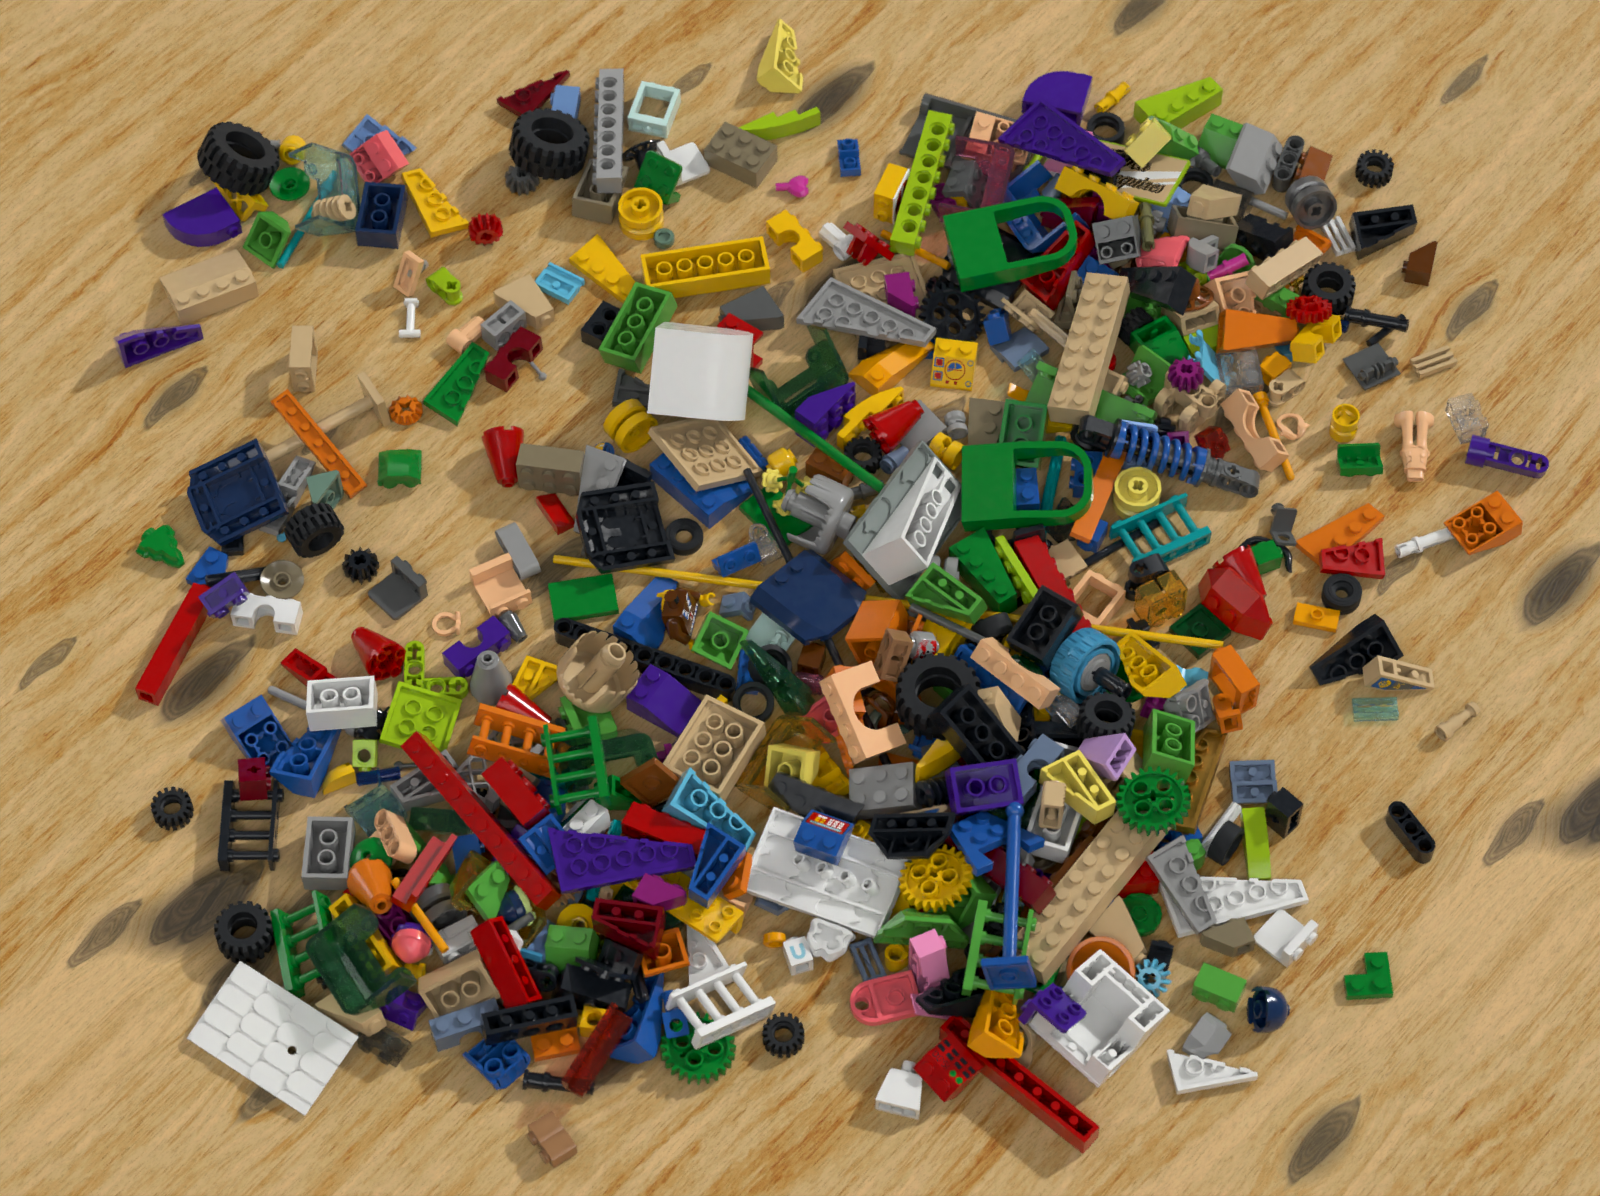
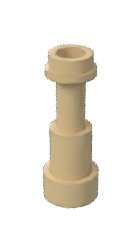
M1475 702L1465 705V710L1459 715H1454L1446 722L1438 724L1434 728L1437 737L1446 742L1454 735L1456 730L1463 726L1464 721L1471 716H1478V713H1480L1479 706Z

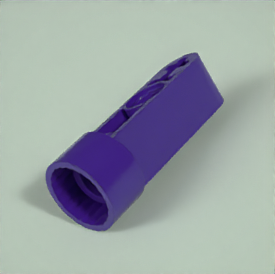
M1473 434L1465 464L1481 468L1484 465L1536 479L1542 478L1549 467V461L1544 455L1490 442L1489 438ZM1495 452L1499 453L1497 460L1493 459ZM1518 457L1523 463L1516 465L1511 459ZM1529 460V461H1530V462H1529V466H1528V467H1525L1526 464H1527V461ZM1536 463L1540 464V470L1536 469Z

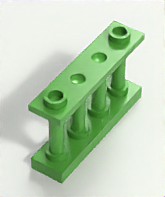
M978 900L961 995L971 996L972 989L977 990V988L990 990L986 980L975 976L976 967L981 968V959L990 958L979 953L980 945H985V943L1003 946V937L987 934V931H983L984 922L989 923V921L1004 924V914L991 912V909H987L988 901ZM1029 909L1027 918L1018 917V926L1025 928L1023 941L1017 940V949L1021 950L1020 956H1026L1030 931L1035 932L1037 918L1033 917L1034 910ZM1025 988L991 991L1012 994V1004L1017 1005L1018 999H1023Z

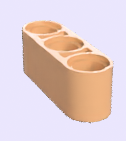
M386 809L379 810L374 818V826L387 855L403 863H411L417 855V847L404 818Z

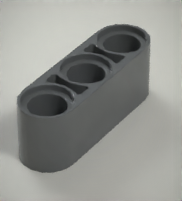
M1293 135L1286 140L1274 170L1272 187L1277 192H1286L1293 182V175L1299 167L1300 163L1298 161L1305 144L1304 139L1300 136Z

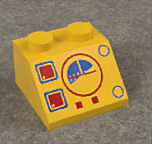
M936 338L930 386L972 391L978 343Z

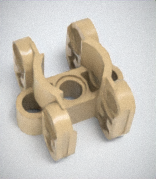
M1167 371L1164 388L1157 394L1153 410L1158 413L1157 417L1160 419V417L1165 418L1169 413H1173L1175 403L1182 405L1185 409L1179 418L1178 431H1189V437H1191L1197 427L1203 424L1207 418L1213 417L1221 407L1220 404L1225 400L1227 386L1219 379H1215L1209 387L1201 384L1196 391L1191 389L1188 393L1186 390H1182L1179 393L1178 387L1172 388L1171 382H1168L1169 372Z

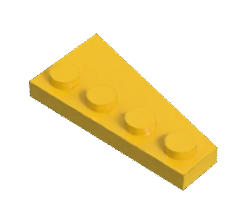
M421 168L401 174V179L404 185H406V189L431 238L468 229L469 222L467 219H463L459 215V210L455 206L452 207L447 197L436 189V185Z
M598 234L569 258V263L624 304L635 281Z

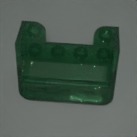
M625 729L601 734L605 762L633 756L637 767L654 757L658 759L650 736L636 729ZM587 737L564 741L557 746L556 754L588 748V745H592L591 738L587 739ZM586 757L560 762L561 774L589 769L594 764V758ZM590 777L564 783L567 792L573 793L578 792L579 787L590 785L594 779Z
M358 903L351 905L311 937L306 944L307 955L344 1013L352 1016L390 1004L418 982L413 973L404 967H399L388 976L386 975L365 942L366 939L377 931L378 919L371 908Z

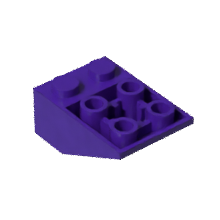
M850 382L808 397L795 410V419L826 440L829 433L841 425L844 415L856 406L855 383ZM795 432V434H796L798 437H800L801 439H803L804 441H806L807 443H809L811 446H813V447L815 448V446H814L813 444H811L810 442H808L806 439H804L802 436H800L798 433Z

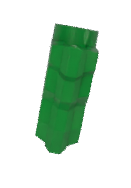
M162 525L156 530L151 527L142 534V542L136 549V553L142 558H150L155 562L163 561L168 566L181 568L185 564L182 552L177 548L178 541L174 537L175 531L169 525Z

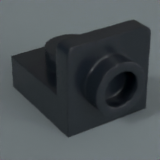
M1151 940L1147 959L1150 963L1153 959H1158V966L1161 963H1165L1166 967L1163 971H1168L1174 946L1164 940Z

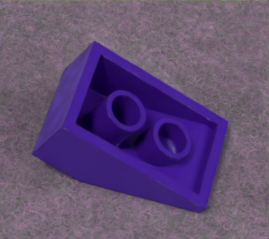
M652 664L647 667L638 679L635 688L626 697L627 710L678 738L702 702L670 674Z
M1016 759L951 767L944 772L951 812H955L956 816L1005 808L1012 802L1024 804Z

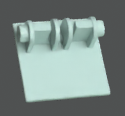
M762 612L749 630L745 640L760 648L773 644L787 651L796 638Z

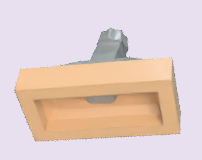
M410 250L404 252L393 287L407 297L413 296L421 272L429 266L427 260L421 259Z

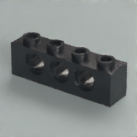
M573 995L482 1013L480 1025L485 1046L577 1027L578 1013Z

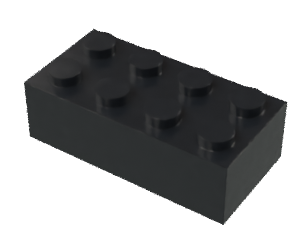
M969 683L957 687L928 715L967 765L1009 759L1017 760L1020 755L1025 754V751Z

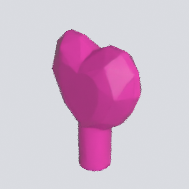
M799 175L790 179L788 183H776V191H788L796 197H805L809 194L807 188L808 178Z

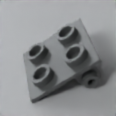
M1379 343L1342 359L1364 391L1401 375L1396 368V365H1398L1397 358L1388 357Z

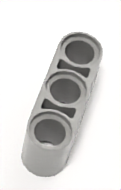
M515 522L495 530L496 538L505 554L509 553L512 558L513 568L520 581L541 572L534 553Z

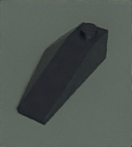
M1373 614L1356 625L1312 663L1309 668L1321 686L1345 679L1351 675L1363 674L1362 667L1377 655L1398 660L1404 655L1385 621L1376 614Z

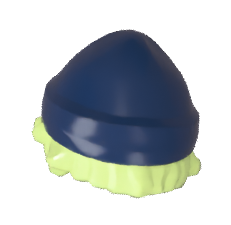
M515 885L513 890L505 893L497 917L503 916L508 926L529 912L536 919V913L532 911L528 896L518 885ZM533 921L525 925L524 927L530 926L533 923Z

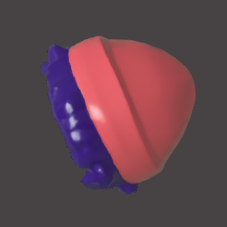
M406 922L405 924H399L395 934L391 935L392 951L404 963L410 964L422 960L433 947L431 944L432 939L422 925L418 923Z

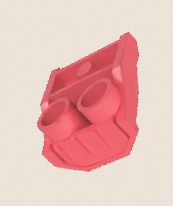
M1184 235L1154 239L1155 248L1153 250L1151 247V251H1144L1141 244V256L1136 257L1137 267L1178 266L1190 238Z

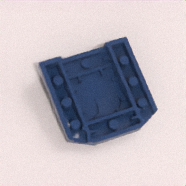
M257 438L189 471L190 486L187 488V495L200 528L221 547L289 514L288 506L270 462Z
M809 549L803 550L758 585L750 597V603L806 646L810 645V641L820 639L822 642L829 640L853 621L862 601L866 599L867 592L815 551Z

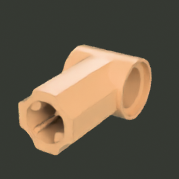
M475 316L460 330H452L446 339V343L462 355L472 342H475L482 336L481 324L484 322V319L480 316Z

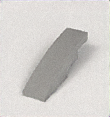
M296 455L278 482L288 506L289 514L259 528L260 531L274 536L282 532L307 486L306 477L312 475L316 462Z

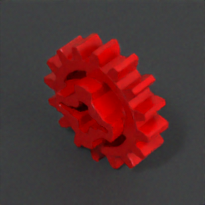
M1315 295L1295 297V300L1290 299L1289 303H1286V316L1290 317V320L1296 319V322L1301 324L1323 323V319L1329 320V317L1332 316V303H1328V300H1322V297Z

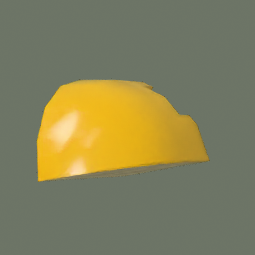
M350 762L336 766L327 773L322 785L323 795L357 783L355 771Z

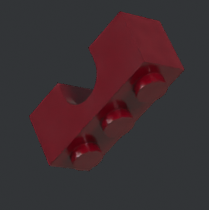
M520 326L516 332L511 334L509 341L504 347L498 350L493 360L486 364L484 368L486 382L507 393L519 379L517 366L512 363L516 360L534 361L543 350L541 336Z

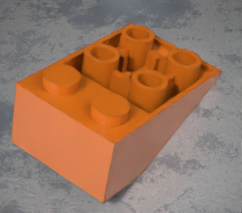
M1497 490L1446 520L1444 525L1467 554L1472 555L1504 545L1521 535L1523 521Z

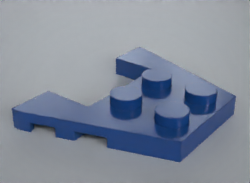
M979 812L954 823L949 835L958 850H962L964 853L965 861L968 865L971 864L972 872L976 877L993 869V862L983 854L1007 843V821L988 812ZM1021 828L1020 847L1027 853H1031L1044 847L1045 839Z

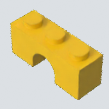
M785 209L766 221V234L778 247L786 242L796 244L790 248L791 261L802 273L823 262L824 250L822 245L811 237L810 232L799 224L795 215H791Z
M1332 315L1329 317V320L1323 319V323H1308L1290 343L1293 361L1316 364L1325 354L1324 343L1334 344L1342 335L1340 315Z

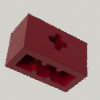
M265 757L238 759L240 801L268 799L267 791L271 790V775L269 773L270 765L265 766Z

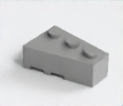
M446 749L440 752L455 770L459 768ZM418 767L390 785V796L402 812L445 801V798ZM461 776L466 783H470L466 776Z

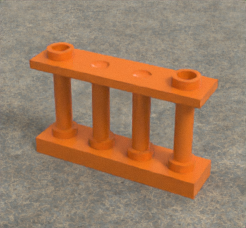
M480 703L473 723L480 726L479 736L473 735L467 754L496 762L500 757L507 761L511 759L518 767L527 772L550 778L546 747L543 755L530 752L532 742L542 744L540 734L544 733L543 725L548 724L551 734L565 732L566 728ZM489 729L502 733L500 743L487 739ZM511 736L524 739L522 749L509 746ZM562 741L552 743L553 750L554 748L559 749Z

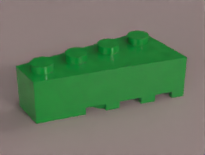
M984 527L949 547V557L959 558L958 572L977 595L983 598L986 605L992 611L1010 614L1018 609L1017 593Z

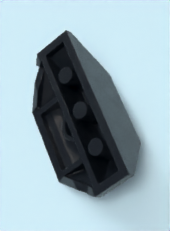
M955 812L874 814L868 834L888 860L928 859L951 834L956 814Z

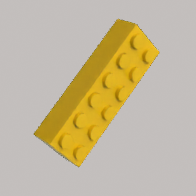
M763 236L640 255L644 284L671 292L674 298L771 284L770 266Z

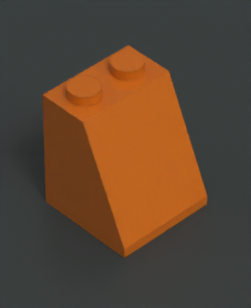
M901 600L862 601L845 637V641L859 665L872 661L874 665L886 628L906 632L909 614Z

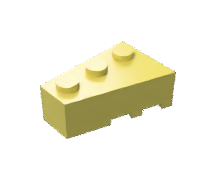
M1080 749L1041 768L1039 783L1043 785L1044 781L1051 780L1065 783L1067 785L1065 803L1094 825L1114 815L1116 800Z

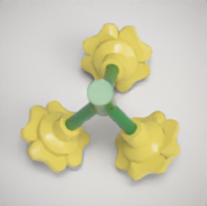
M795 466L789 468L787 476L779 474L778 469L772 470L771 468H767L766 472L762 473L761 486L765 487L766 492L778 493L779 489L783 488L782 481H787L788 483L786 493L791 489L793 483L798 485L795 488V493L797 494L800 492L805 493L807 485L812 484L809 482L811 478L805 476L803 480L796 478L798 469ZM786 493L783 494L782 499L774 500L772 507L776 508V513L781 516H790L791 513L788 510L784 512L781 509Z

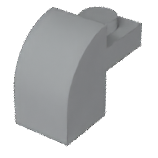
M1210 235L1201 240L1194 237L1191 238L1188 243L1186 264L1202 274L1215 269L1219 249H1217L1219 237Z

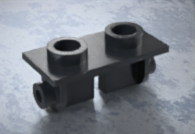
M388 706L384 711L380 708L377 711V726L360 727L356 731L358 736L355 739L379 740L381 735L377 730L379 729L382 732L388 715L387 711L390 707Z

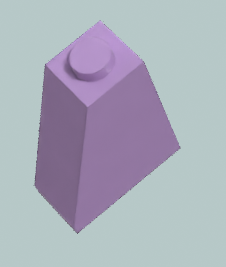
M1125 733L1087 738L1083 740L1078 748L1097 775L1112 781L1118 780L1137 750Z

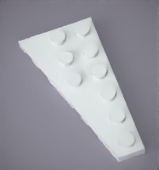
M1200 877L1202 888L1208 896L1217 920L1213 925L1216 927L1225 924L1226 921L1232 918L1239 919L1244 917L1245 920L1274 913L1278 909L1285 910L1308 904L1309 901L1301 880L1273 879L1272 881H1260L1258 878L1237 880V878ZM1160 882L1159 889L1177 937L1181 938L1195 934Z

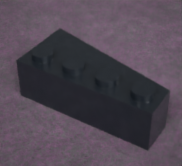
M1181 266L1122 268L1119 276L1128 277L1129 296L1131 298L1151 303L1154 306L1165 308L1171 312L1174 311L1180 315H1184L1197 277Z

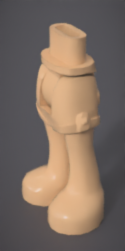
M1403 411L1394 416V424L1397 428L1402 429L1400 456L1404 465V473L1406 474L1407 481L1422 482L1427 471V458L1430 456L1427 448V431L1434 425V416L1425 411H1418L1416 413L1417 445H1413L1414 413L1413 411Z

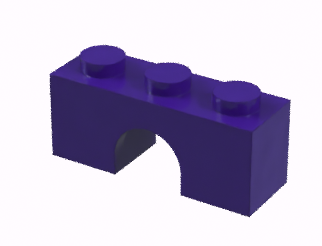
M494 615L477 627L478 639L482 642L479 646L469 648L458 641L442 653L444 665L456 677H470L473 673L477 657L481 652L490 650L498 654L507 650L510 644H512L510 632Z

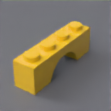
M1064 166L1054 187L1056 190L1073 198L1081 197L1089 191L1097 192L1104 203V215L1111 219L1135 214L1139 202L1134 200V195L1125 191L1120 193L1117 191V186L1108 182L1103 184L1100 182V177L1091 173L1089 176L1083 173V168Z

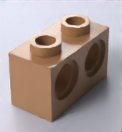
M886 628L874 662V668L879 679L898 682L899 674L903 672V668L907 665L914 644L907 632Z

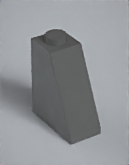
M764 286L720 306V316H718L720 322L728 313H731L760 331L784 328V315Z

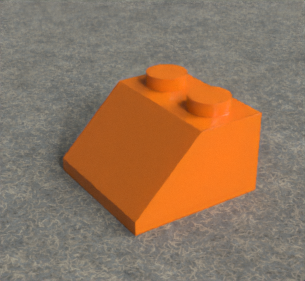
M679 927L663 932L657 960L646 955L643 956L640 965L645 978L690 966Z

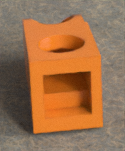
M1227 693L1215 695L1212 702L1214 715L1221 734L1243 730L1241 712L1239 708L1233 710L1232 697Z

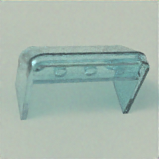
M313 142L290 152L289 157L304 161L306 175L311 179L317 180L318 200L346 194L351 198L356 208L354 219L339 222L317 215L295 225V229L316 236L355 232L360 199L357 167L354 158L349 154Z

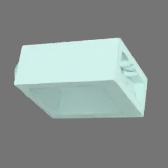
M641 81L627 117L628 130L667 139L681 103L680 89ZM644 97L670 102L664 119L638 113Z

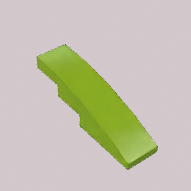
M817 107L798 114L794 109L779 117L774 112H771L739 128L766 141L801 133L821 125V112Z

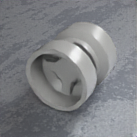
M955 410L948 412L944 416L945 424L948 426L947 436L951 437L952 440H959L968 435V428L964 424L966 422L964 412Z

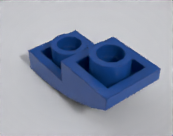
M849 138L837 140L841 177L861 176L858 140Z

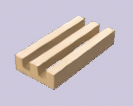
M1448 345L1410 359V364L1419 379L1457 365L1458 360L1453 357L1454 354L1449 351ZM1448 359V361L1436 365L1438 362ZM1430 366L1429 368L1420 371V369Z

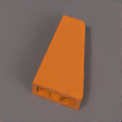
M1225 309L1219 313L1216 354L1222 355L1289 345L1299 334L1296 319L1290 320V318Z

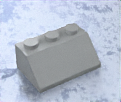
M1249 123L1243 124L1226 167L1227 172L1241 192L1249 196L1266 193L1283 147L1274 134Z

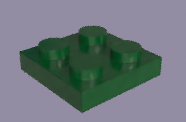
M1202 603L1198 604L1169 627V632L1172 635L1224 641L1231 636V630ZM1184 645L1198 660L1212 650L1211 648Z

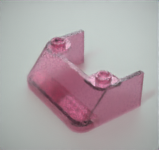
M956 135V156L974 158L982 169L983 174L988 175L981 208L1004 203L1015 159L1013 147L1008 144ZM939 203V222L943 223L944 215L978 208Z

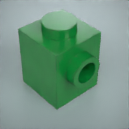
M1273 540L1262 541L1251 547L1260 575L1280 568L1283 552L1279 546H1276Z

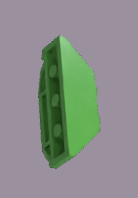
M908 908L898 912L877 931L874 943L909 945V939L935 929L938 936H943L947 948L965 949L969 943V937L947 914L940 913L939 911L934 913L933 910H929L927 913L917 912L916 909Z

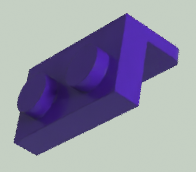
M390 981L376 994L374 1002L381 1010L385 1019L411 1031L416 1026L417 1018L428 1008L420 994Z

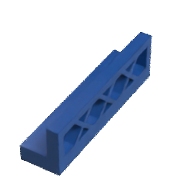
M974 644L960 645L954 656H957L959 661L961 659L966 661L968 668L973 667L976 671V676L979 677L980 688L985 689L998 686L1017 713L1020 714L1028 701L970 658L976 648Z

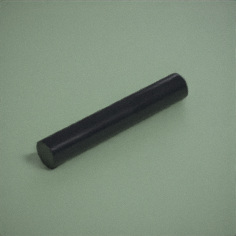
M1403 314L1397 316V318L1406 319ZM1382 328L1366 341L1367 346L1370 347L1377 344L1393 330Z

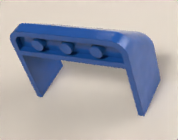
M1037 160L998 191L993 198V204L997 205L1041 196L1037 189L1053 176ZM1076 212L1072 214L1074 221L1077 220L1088 230L1090 229L1089 225ZM1035 214L1006 222L1023 247L1030 253L1045 252L1066 230L1063 221L1048 233L1041 226V222Z

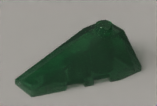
M742 640L740 645L767 687L772 691L774 698L785 715H806L815 701L810 687L752 640Z

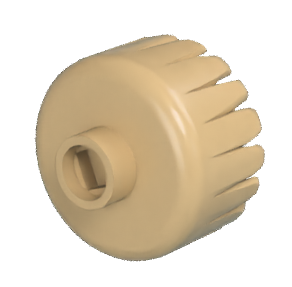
M591 631L587 634H582L560 658L556 671L558 684L566 698L578 708L598 714L607 713L615 709L635 688L639 678L637 662L634 661L631 664L634 658L633 653L630 650L626 653L627 646L625 643H616L618 638L615 636L607 639L609 634L603 631L599 633Z

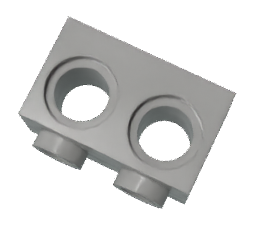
M510 300L481 324L482 339L498 351L509 341L511 334L516 332L520 326L523 328L527 327L525 311Z

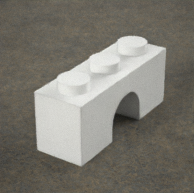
M252 593L246 596L248 598L246 602L238 607L236 605L232 607L230 615L233 626L255 629L259 618L272 616L274 617L273 623L276 632L297 635L303 615L301 602L294 599H278L273 596H258Z

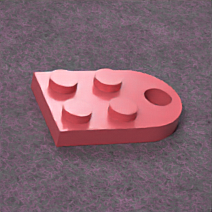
M912 970L867 980L857 985L850 996V1010L854 1018L864 1025L878 1026L919 1016L915 1014L910 996L911 993L919 994ZM863 1001L868 1004V1007L865 1010H859L855 1005Z

